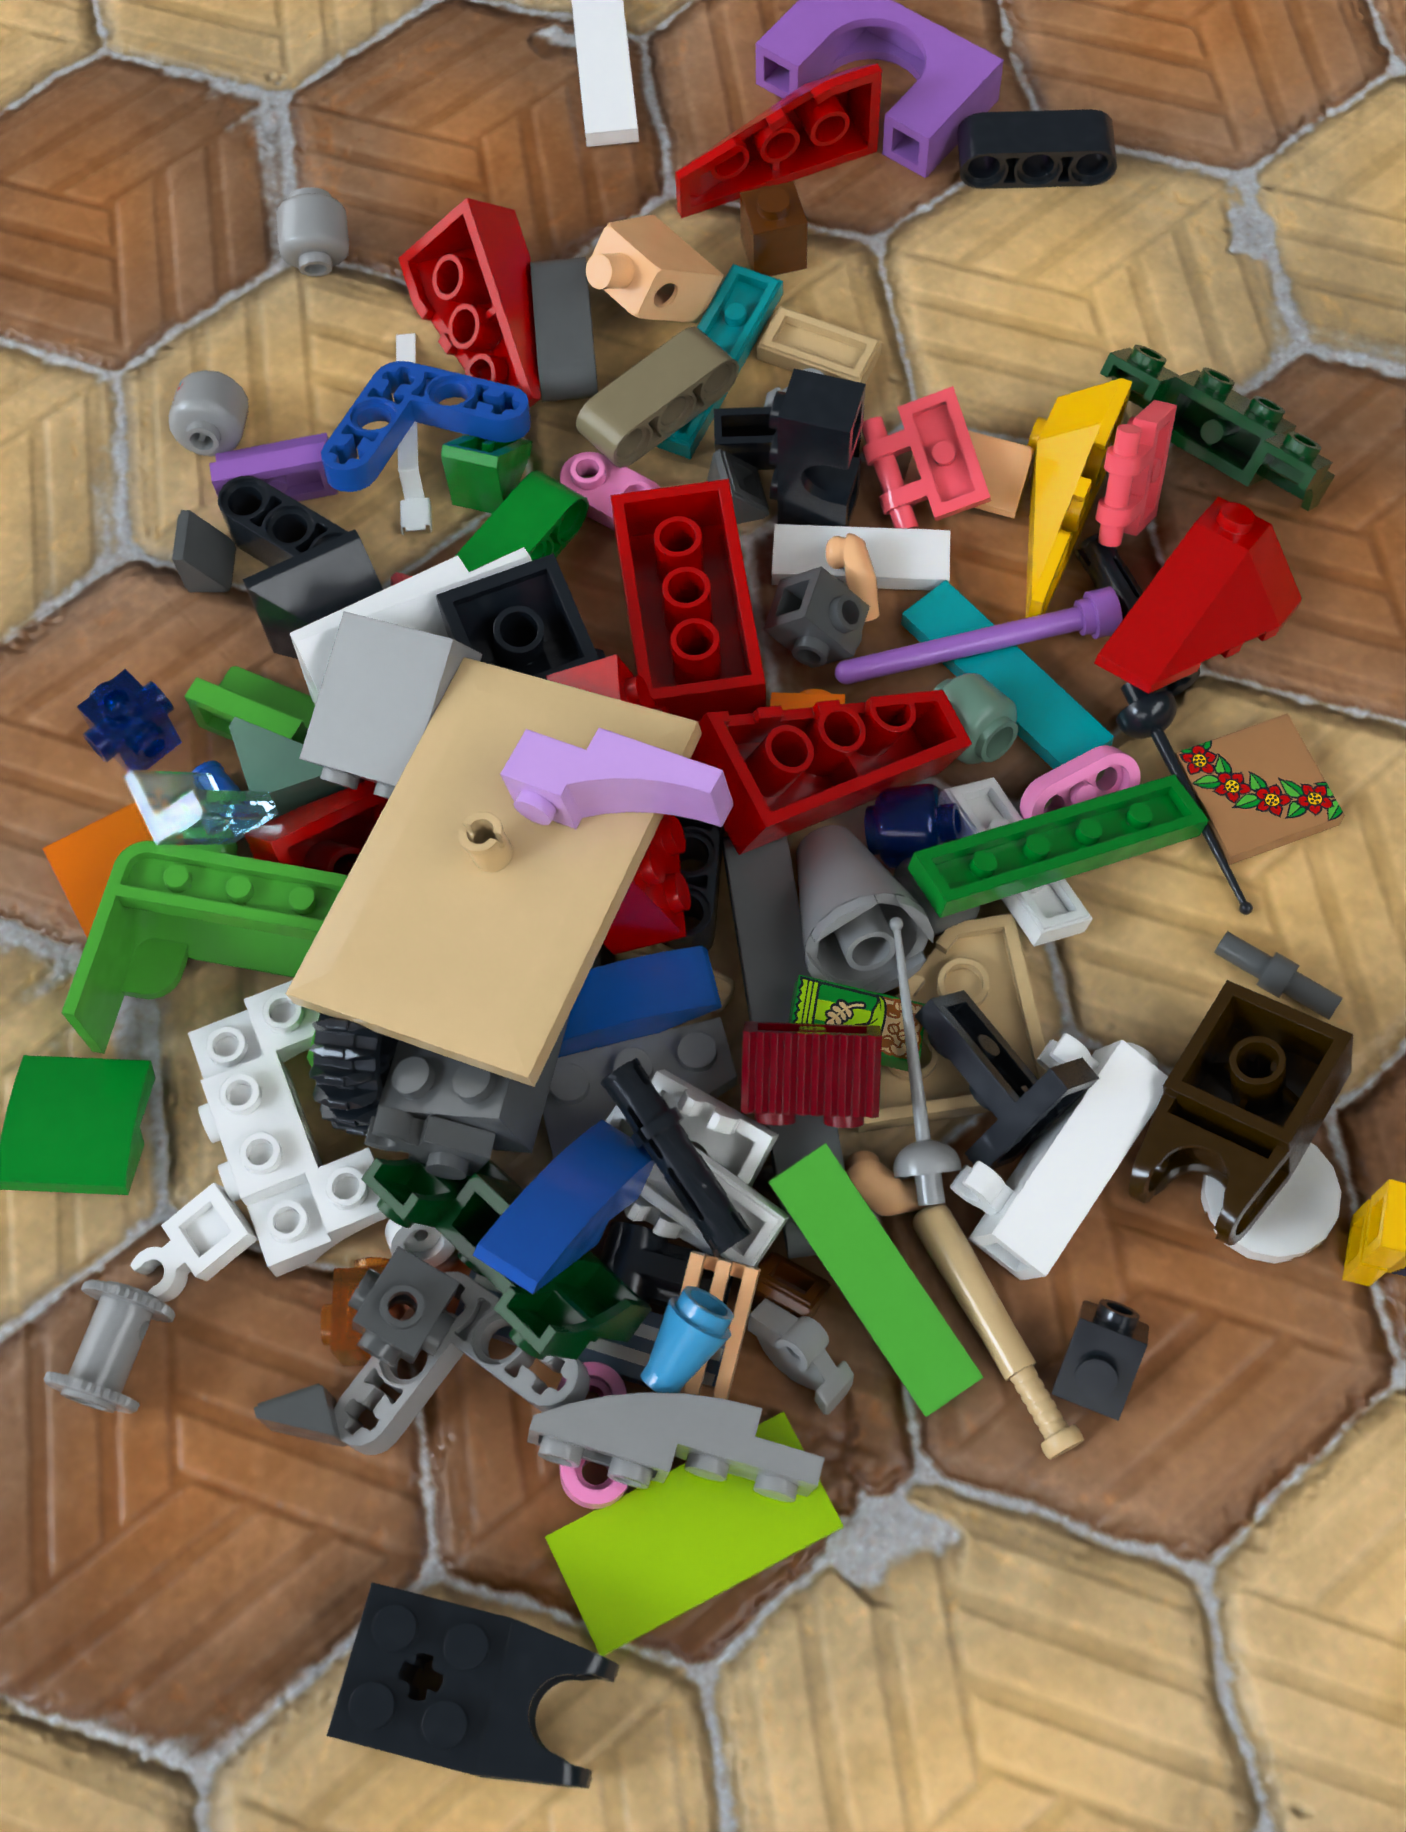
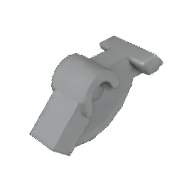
M766 1298L749 1314L748 1331L757 1336L763 1351L773 1364L794 1382L815 1390L814 1400L819 1409L825 1415L830 1414L848 1394L853 1384L854 1373L845 1360L841 1361L836 1367L825 1349L829 1344V1337L822 1325L808 1316L797 1318Z

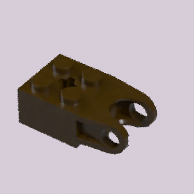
M1227 980L1163 1084L1162 1097L1134 1162L1129 1182L1130 1197L1145 1204L1179 1176L1190 1173L1208 1175L1220 1182L1225 1188L1223 1207L1215 1225V1230L1218 1232L1215 1239L1229 1246L1235 1245L1251 1229L1290 1180L1351 1074L1353 1034Z

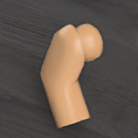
M848 533L846 537L834 536L830 538L826 545V561L828 565L833 569L845 567L846 585L849 587V590L870 606L865 622L876 619L880 614L877 579L865 541L852 533Z
M860 1150L850 1155L845 1162L846 1174L869 1208L876 1214L894 1216L919 1211L926 1207L918 1206L915 1177L907 1179L894 1178V1173L879 1161V1157L875 1153L868 1150Z

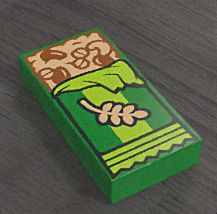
M804 975L798 976L794 984L788 1023L880 1026L882 1033L881 1065L908 1071L901 998ZM911 1001L920 1058L924 1028L915 1018V1015L925 1004Z

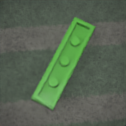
M826 1143L768 1181L925 1417L984 1378Z

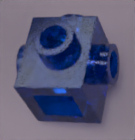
M126 669L110 681L98 685L90 693L89 697L77 706L89 726V729L82 734L88 744L106 763L114 758L134 779L138 778L182 742L168 716L174 710V707L166 695L152 681L142 686Z

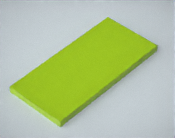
M784 1411L758 1424L756 1437L804 1451ZM684 1463L671 1470L664 1483L652 1480L648 1489L636 1488L623 1495L614 1504L596 1509L545 1536L599 1654L603 1657L843 1529L844 1525L820 1480L818 1486L807 1497L797 1494L795 1502H784L756 1493L753 1490L755 1484L753 1480L730 1473L727 1474L726 1481L709 1480L687 1472L684 1469Z

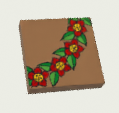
M1288 713L1175 753L1205 816L1209 820L1208 823L1229 865L1339 826L1345 816Z

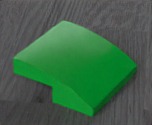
M24 1055L12 1088L0 1139V1190L129 1195L145 1145L140 1125L156 1079L151 1060Z

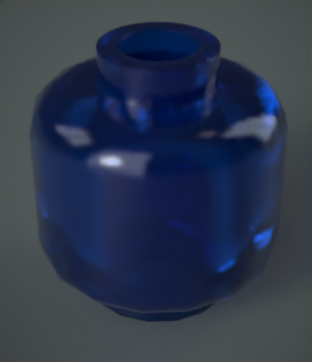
M927 783L883 789L876 797L875 804L867 806L865 811L864 826L868 849L873 855H879L884 864L890 868H896L904 859L912 857L914 852L961 838V816L957 803L947 804L941 789L933 784Z

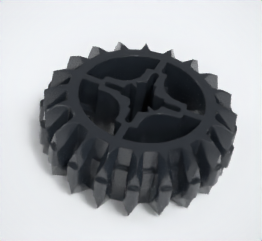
M320 1013L318 1021L312 1024L316 1032L314 1044L309 1048L313 1052V1066L309 1076L316 1080L313 1092L314 1101L321 1103L320 1111L322 1118L331 1121L333 1129L344 1130L347 1134L366 1136L370 1118L372 1116L376 1117L377 1108L398 1040L374 1032L350 1020L336 1019Z

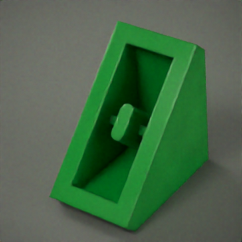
M464 435L442 444L441 459L452 505L492 514L520 483L531 454L533 441L520 438L516 441L503 443Z

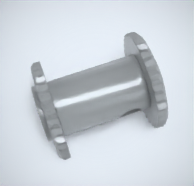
M90 1279L83 1283L81 1290L86 1295H89V1297L98 1300V1304L68 1375L50 1371L46 1372L44 1381L49 1387L61 1392L60 1394L63 1397L105 1412L114 1413V1411L132 1414L138 1411L140 1404L136 1400L123 1395L122 1391L151 1319L169 1323L174 1320L175 1312L169 1305L160 1301L154 1295L136 1287L114 1281L106 1282Z

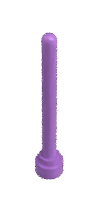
M1111 586L1087 591L1084 593L1083 599L1074 601V605L1071 608L841 661L835 668V677L842 684H852L1079 631L1082 636L1091 634L1094 639L1111 636L1123 621L1120 602L1115 590Z

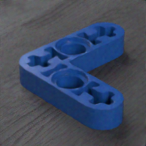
M408 361L390 362L375 372L323 446L321 457L326 479L332 488L343 492L360 491L370 486L377 479L414 422L494 442L506 443L516 441L524 437L531 427L528 397L521 389L514 386ZM458 397L466 399L464 402L456 405L447 406L439 404L448 398ZM376 421L389 423L381 429L366 430L362 428L364 425Z

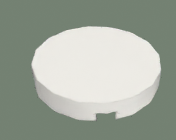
M1310 1143L1290 1180L1245 1236L1235 1245H1227L1228 1247L1248 1259L1275 1264L1291 1261L1295 1257L1308 1254L1323 1243L1339 1217L1341 1189L1334 1167L1316 1145ZM1203 1174L1201 1201L1205 1214L1206 1212L1208 1213L1209 1220L1215 1226L1223 1207L1225 1188L1216 1179Z

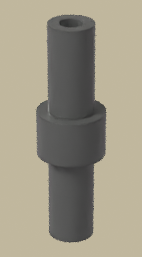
M1228 931L1214 952L1258 978L1259 981L1256 985L1277 998L1285 994L1328 1020L1343 999L1341 996L1297 972L1300 966L1278 952H1276L1274 957H1271Z

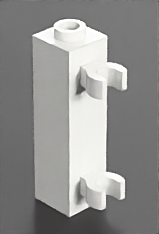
M1067 1033L1063 1034L1059 1042L1054 1039L1050 1040L1036 1060L1041 1067L1048 1071L1051 1067L1083 1058L1098 1075L1099 1079L1031 1144L1006 1183L993 1169L983 1162L977 1161L972 1168L964 1165L950 1185V1188L958 1196L985 1212L968 1240L1020 1281L1047 1276L1156 1110L1163 1094V1084L1168 1076L1157 1068L1159 1065L1157 1059L1143 1047L1119 1040L1095 1050L1091 1056L1088 1049L1080 1041Z

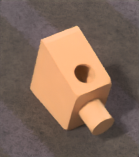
M655 215L609 222L604 228L595 250L586 265V276L590 285L596 289L606 291L631 315L640 319L687 323L700 322L724 276Z

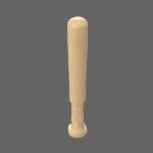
M945 1204L928 1205L921 1209L913 1218L912 1225L915 1232L980 1336L1005 1381L1010 1380L1014 1383L1016 1391L1021 1395V1399L1026 1404L1028 1412L1033 1416L1034 1422L1039 1426V1430L1044 1436L1045 1441L1041 1443L1044 1454L1049 1460H1052L1078 1446L1084 1441L1081 1431L1076 1425L1069 1426L1063 1420V1416L1057 1409L1056 1403L1050 1398L1049 1391L1045 1389L1043 1381L1038 1377V1373L1034 1368L1037 1364L1012 1322L950 1209Z

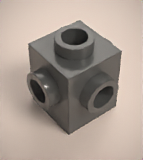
M821 566L779 581L763 630L792 652L793 657L800 663L811 668L820 667L854 657L855 651L862 640V630L870 606L849 590L846 583L835 578Z
M398 1246L381 1274L371 1268L367 1271L348 1303V1306L358 1311L352 1320V1329L362 1334L357 1345L368 1354L390 1366H394L399 1357L413 1365L421 1350L434 1356L455 1321V1318L445 1313V1310L457 1292L460 1282ZM397 1304H405L413 1310L414 1315L407 1320H398L390 1314L389 1310Z

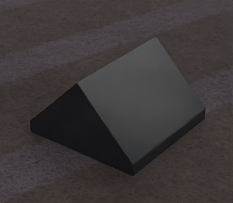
M554 553L436 595L448 638L455 639L481 653L480 662L547 680L546 675L599 660Z

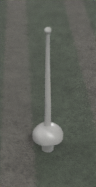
M893 917L889 922V926L894 933L916 1142L904 1147L896 1156L893 1164L894 1178L915 1177L918 1206L945 1203L942 1173L962 1170L961 1161L952 1147L946 1143L931 1140L901 934L903 921L899 917Z

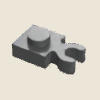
M379 1106L376 1117L372 1116L370 1118L364 1144L380 1150L409 1153L408 1160L426 1164L425 1169L428 1173L444 1179L461 1180L466 1178V1175L472 1176L474 1172L478 1173L490 1160L496 1133L429 1115L425 1120H421L399 1109Z

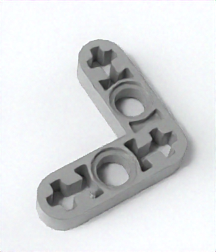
M458 1271L445 1272V1274L460 1282L454 1298L457 1300L461 1299L466 1305L464 1311L457 1316L454 1313L448 1312L447 1309L445 1310V1313L454 1317L455 1321L434 1356L427 1353L426 1365L416 1377L411 1379L399 1378L397 1366L400 1357L394 1366H390L373 1356L369 1359L339 1398L334 1408L340 1439L364 1455H378L387 1451L398 1441L463 1354H466L541 1412L568 1403L585 1400L590 1384L587 1367L579 1358L575 1360L546 1356L544 1360L538 1359L552 1371L561 1373L567 1380L565 1385L557 1391L554 1388L548 1387L545 1382L528 1369L533 1364L535 1358L518 1346L510 1356L504 1359L490 1358L488 1346L492 1335L505 1326H511L493 1309L499 1298L468 1275ZM409 1308L400 1320L410 1319L414 1315L413 1310ZM384 1382L401 1394L397 1401H394L379 1389ZM365 1409L373 1412L375 1417L379 1419L371 1431L364 1428L363 1424L358 1420Z

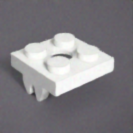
M667 1070L656 1071L651 1082L669 1108L677 1107L684 1119L680 1124L690 1141L700 1144L710 1158L752 1187L779 1134ZM641 1196L624 1209L626 1217L632 1221H647L654 1225L652 1230L654 1234L671 1239L681 1238L701 1251L714 1255L709 1246Z

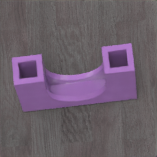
M798 0L755 43L756 84L782 99L802 85L828 76L840 66L857 60H884L897 64L910 72L917 82L885 114L882 154L924 178H927L958 144L957 129L959 124L972 114L988 112L999 100L1004 59L893 0Z

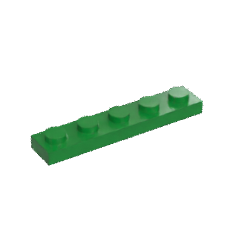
M1175 774L914 852L907 869L939 918L1198 837L1209 820Z

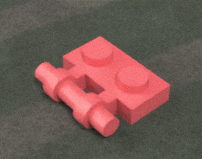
M953 386L898 406L897 408L904 429L888 435L881 416L873 417L863 422L861 430L866 445L862 447L867 466H874L883 492L878 499L883 514L891 516L894 528L917 529L919 525L912 507L926 500H929L936 521L991 502V497ZM912 450L921 479L905 485L896 457Z
M1153 400L1136 417H1131L1127 424L1117 426L1114 445L1108 447L1104 469L1109 472L1105 497L1100 498L1098 501L1095 517L1096 521L1100 523L1099 544L1106 547H1118L1122 543L1123 533L1137 536L1157 516L1177 405Z

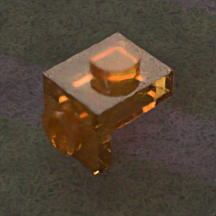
M360 1258L354 1261V1268H334L332 1304H323L320 1332L322 1344L330 1346V1352L343 1366L366 1365L371 1357L370 1354L357 1345L362 1334L352 1329V1320L358 1311L348 1306V1303L367 1271L371 1268L381 1274L390 1260L388 1258Z

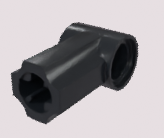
M611 1222L599 1260L648 1305L652 1303L667 1307L671 1297L680 1296L690 1253L692 1251H701L668 1243L666 1237H660L654 1234L652 1229L637 1224ZM703 1270L700 1289L710 1292L714 1271ZM729 1276L723 1303L726 1305L732 1288V1276Z

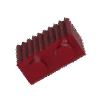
M745 1021L743 1029L741 1113H755V1121L757 1123L774 1126L794 1124L796 1122V1114L801 1116L823 1115V1124L837 1128L861 1127L864 1125V1117H879L882 1049L880 1026Z

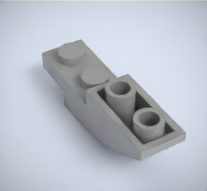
M631 1393L608 1395L568 1403L533 1415L527 1439L528 1443L540 1446L538 1456L547 1461L572 1468H578L581 1459L609 1467L607 1477L636 1488L648 1489L651 1480L664 1483L670 1472L673 1458L677 1457L686 1460L684 1469L691 1474L714 1481H726L728 1473L755 1481L753 1490L756 1493L784 1502H795L797 1494L807 1497L818 1486L825 1459L822 1456L756 1437L763 1408L722 1398L686 1393Z

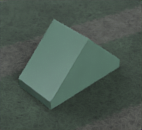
M234 717L230 723L229 729L252 801L264 824L300 806L347 789V787L320 779L323 767L299 759L303 744L237 717Z

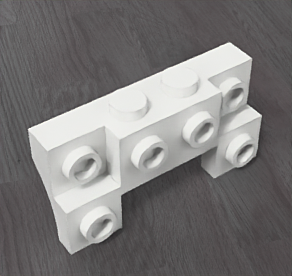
M292 980L245 998L244 1002L247 1010L188 1032L203 1080L200 1081L208 1103L198 1107L199 1115L212 1143L222 1142L228 1160L218 1165L222 1183L232 1202L241 1199L247 1206L267 1267L275 1277L315 1262L326 1251L342 1240L388 1218L377 1207V1203L381 1198L361 1179L375 1160L369 1147L326 1165L322 1164L291 1075L284 1062L310 1048L315 1032L312 1024L318 1021L320 1013L296 1005L289 999L286 992Z

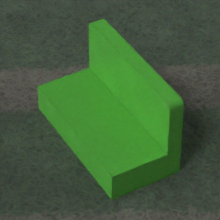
M232 666L228 670L219 686L196 677L184 696L199 727L232 741L229 725L233 718L237 717L304 744L307 728L315 708L311 696L238 666Z

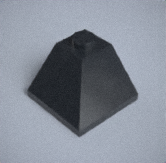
M356 529L243 579L273 652L298 659L290 636L291 632L383 590Z

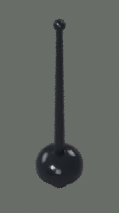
M1128 682L1121 687V691L1129 706L1123 709L1116 717L1120 730L1132 738L1145 739L1151 737L1171 775L1175 774L1202 810L1164 732L1173 722L1177 712V703L1172 692L1160 691L1148 694ZM1207 823L1202 834L1240 904L1239 911L1244 915H1248L1252 912L1253 906L1250 902L1246 901L1209 823Z

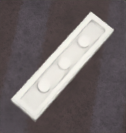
M571 0L587 147L639 142L623 0Z

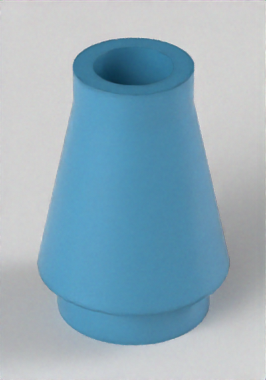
M686 1286L679 1297H671L649 1361L641 1373L644 1383L657 1393H680L683 1386L731 1337L728 1327L734 1318V1314L730 1308L714 1295L694 1286Z

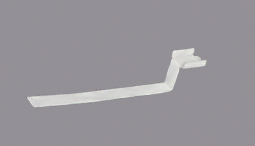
M415 333L396 335V361L416 363ZM414 422L398 445V472L405 499L400 501L402 535H404L403 528H405L406 532L426 530V525L430 526V531L432 532L430 498H425L419 473L417 422Z

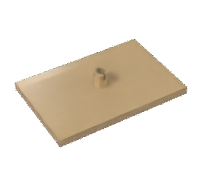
M464 657L292 980L286 995L296 1005L336 1019L350 1020L382 1035L535 1087L664 814L624 812L582 818L576 829L555 821H551L549 825H541L525 818L515 809L514 801L500 773L526 729L586 750L600 727L690 759L702 735L698 721Z

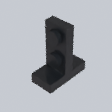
M964 990L931 998L915 1015V1018L928 1032V1040L932 1047L941 1056L953 1063L969 1083V1089L974 1099L982 1107L992 1111L998 1119L965 1152V1155L973 1165L977 1161H981L991 1169H996L1015 1161L1099 1079L1083 1058H1079L1051 1067L1038 1080Z

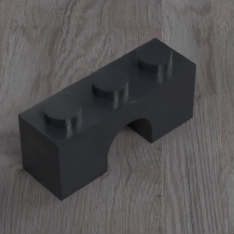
M794 369L786 393L776 392L769 418V427L777 429L773 437L769 456V463L776 465L769 497L772 500L778 501L777 524L849 527L860 487L861 458L853 457V453L864 421L866 384Z

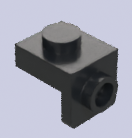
M1107 1299L1100 1300L1099 1305L1083 1301L1075 1329L1051 1394L1119 1421L1148 1345L1149 1326L1138 1321L1140 1315L1124 1304Z

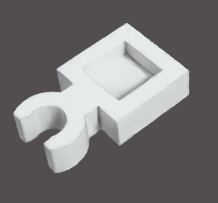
M213 1182L161 1225L171 1241L162 1248L149 1247L144 1249L133 1259L130 1266L135 1272L147 1276L158 1266L163 1265L164 1275L162 1280L153 1286L148 1293L154 1295L162 1302H168L176 1298L183 1291L190 1272L196 1278L208 1281L256 1242L258 1238L236 1203L232 1202L228 1197L225 1188Z

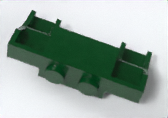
M1135 345L1133 349L1129 347L1110 352L1100 374L1107 378L1112 377V381L1120 378L1132 381L1129 401L1143 409L1153 400L1177 405L1170 443L1247 487L1267 479L1303 500L1301 504L1303 509L1310 511L1318 506L1335 477L1334 474L1328 471L1333 462L1319 455L1321 446L1300 433L1294 432L1296 425L1282 418L1285 414V410L1282 407L1260 396H1253L1252 400L1232 390L1235 384L1232 379L1211 368H1203L1201 372L1195 370L1178 375L1164 367L1167 361L1165 357L1142 345Z
M375 1158L361 1178L381 1198L377 1203V1207L386 1217L405 1228H411L414 1223L436 1228L459 1251L458 1257L467 1267L486 1277L502 1293L501 1298L493 1309L513 1327L509 1333L511 1340L520 1349L534 1358L544 1360L546 1356L577 1360L590 1341L596 1342L599 1338L629 1342L652 1310L645 1301L591 1251L584 1254L534 1294H531L474 1257L473 1253L477 1244L523 1191L491 1159L478 1173L474 1172L472 1176L466 1175V1178L461 1180H450L428 1173L425 1169L426 1164L408 1159L385 1160Z

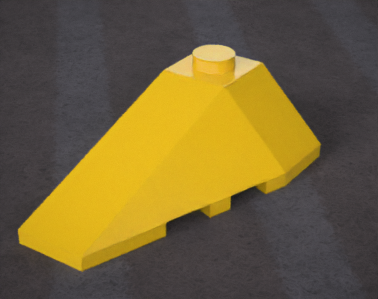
M1120 378L1059 396L1048 419L1039 416L1033 426L1027 445L1034 449L1035 456L1030 486L1025 618L1046 614L1106 477L1107 471L1104 469L1106 452L1108 447L1114 445L1117 426L1123 424L1132 381Z

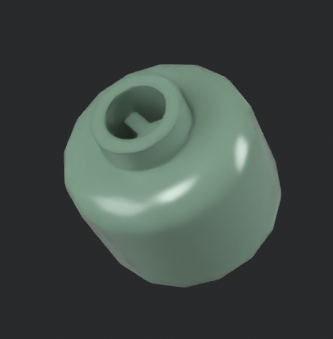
M965 673L953 679H946L934 688V690H944L972 742V745L957 758L959 761L966 765L979 764L983 761L986 763L993 762L1004 755L1012 746L1018 733L1016 705L978 673Z

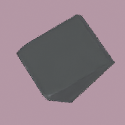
M181 510L177 519L172 560L185 588H187L188 592L229 591L232 586L236 554L235 543L227 535L190 510Z
M319 1383L258 1403V1406L254 1407L256 1418L271 1431L341 1447L347 1446L340 1439L334 1412L337 1404L336 1399Z

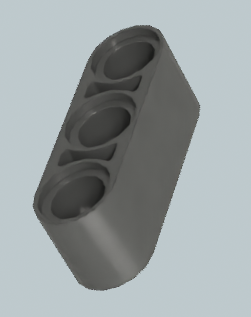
M586 257L530 262L542 402L591 398L598 393L589 282L586 276Z

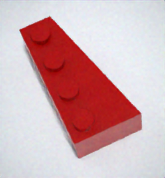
M944 690L872 696L866 702L840 704V700L816 702L813 707L783 710L781 705L758 707L753 713L729 715L728 710L707 712L698 722L702 735L690 759L723 770L734 804L723 826L738 855H741L937 775L968 749L972 742Z

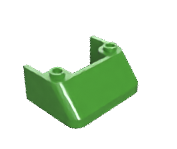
M141 841L132 844L124 849L115 860L61 1013L92 1052L105 1054L124 996L141 999H156L165 996L180 982L188 959L294 978L348 875L157 841ZM315 1032L310 1047L314 1044ZM309 1050L307 1060L312 1067L313 1052Z

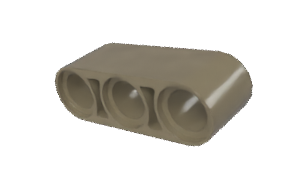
M695 326L688 327L593 395L580 410L576 419V428L580 434L616 467H628L722 398L737 379L739 373L738 362L702 330Z

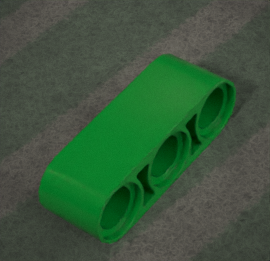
M534 470L517 485L455 556H459L468 572L523 547L530 555L532 561L553 553L557 557L581 529L588 513L589 502L586 497L544 472Z

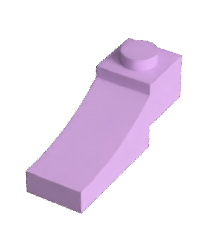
M600 727L586 750L526 729L500 773L514 801L515 809L525 818L541 825H549L551 821H555L576 829L581 819L585 817L611 813L640 812L675 815L722 827L734 805L723 770Z

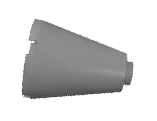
M829 825L818 828L805 836L797 848L796 862L804 962L811 977L881 994L898 987L899 979L894 933L889 926V922L893 917H899L903 921L901 934L909 979L921 969L926 961L923 950L928 939L933 943L934 931L926 911L849 829L843 826Z

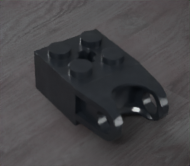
M372 1582L327 1736L481 1778L589 1789L592 1771L570 1764L564 1758L550 1752L544 1746L536 1728V1713L543 1696L555 1685L571 1680L588 1681L595 1679L614 1683L618 1674L619 1664L514 1618ZM433 1661V1670L443 1675V1683L438 1692L427 1689L426 1699L418 1700L419 1689L413 1685L414 1675L419 1668L424 1670L425 1663Z

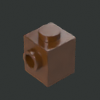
M794 181L740 192L741 241L750 269L767 276L807 269L808 222Z

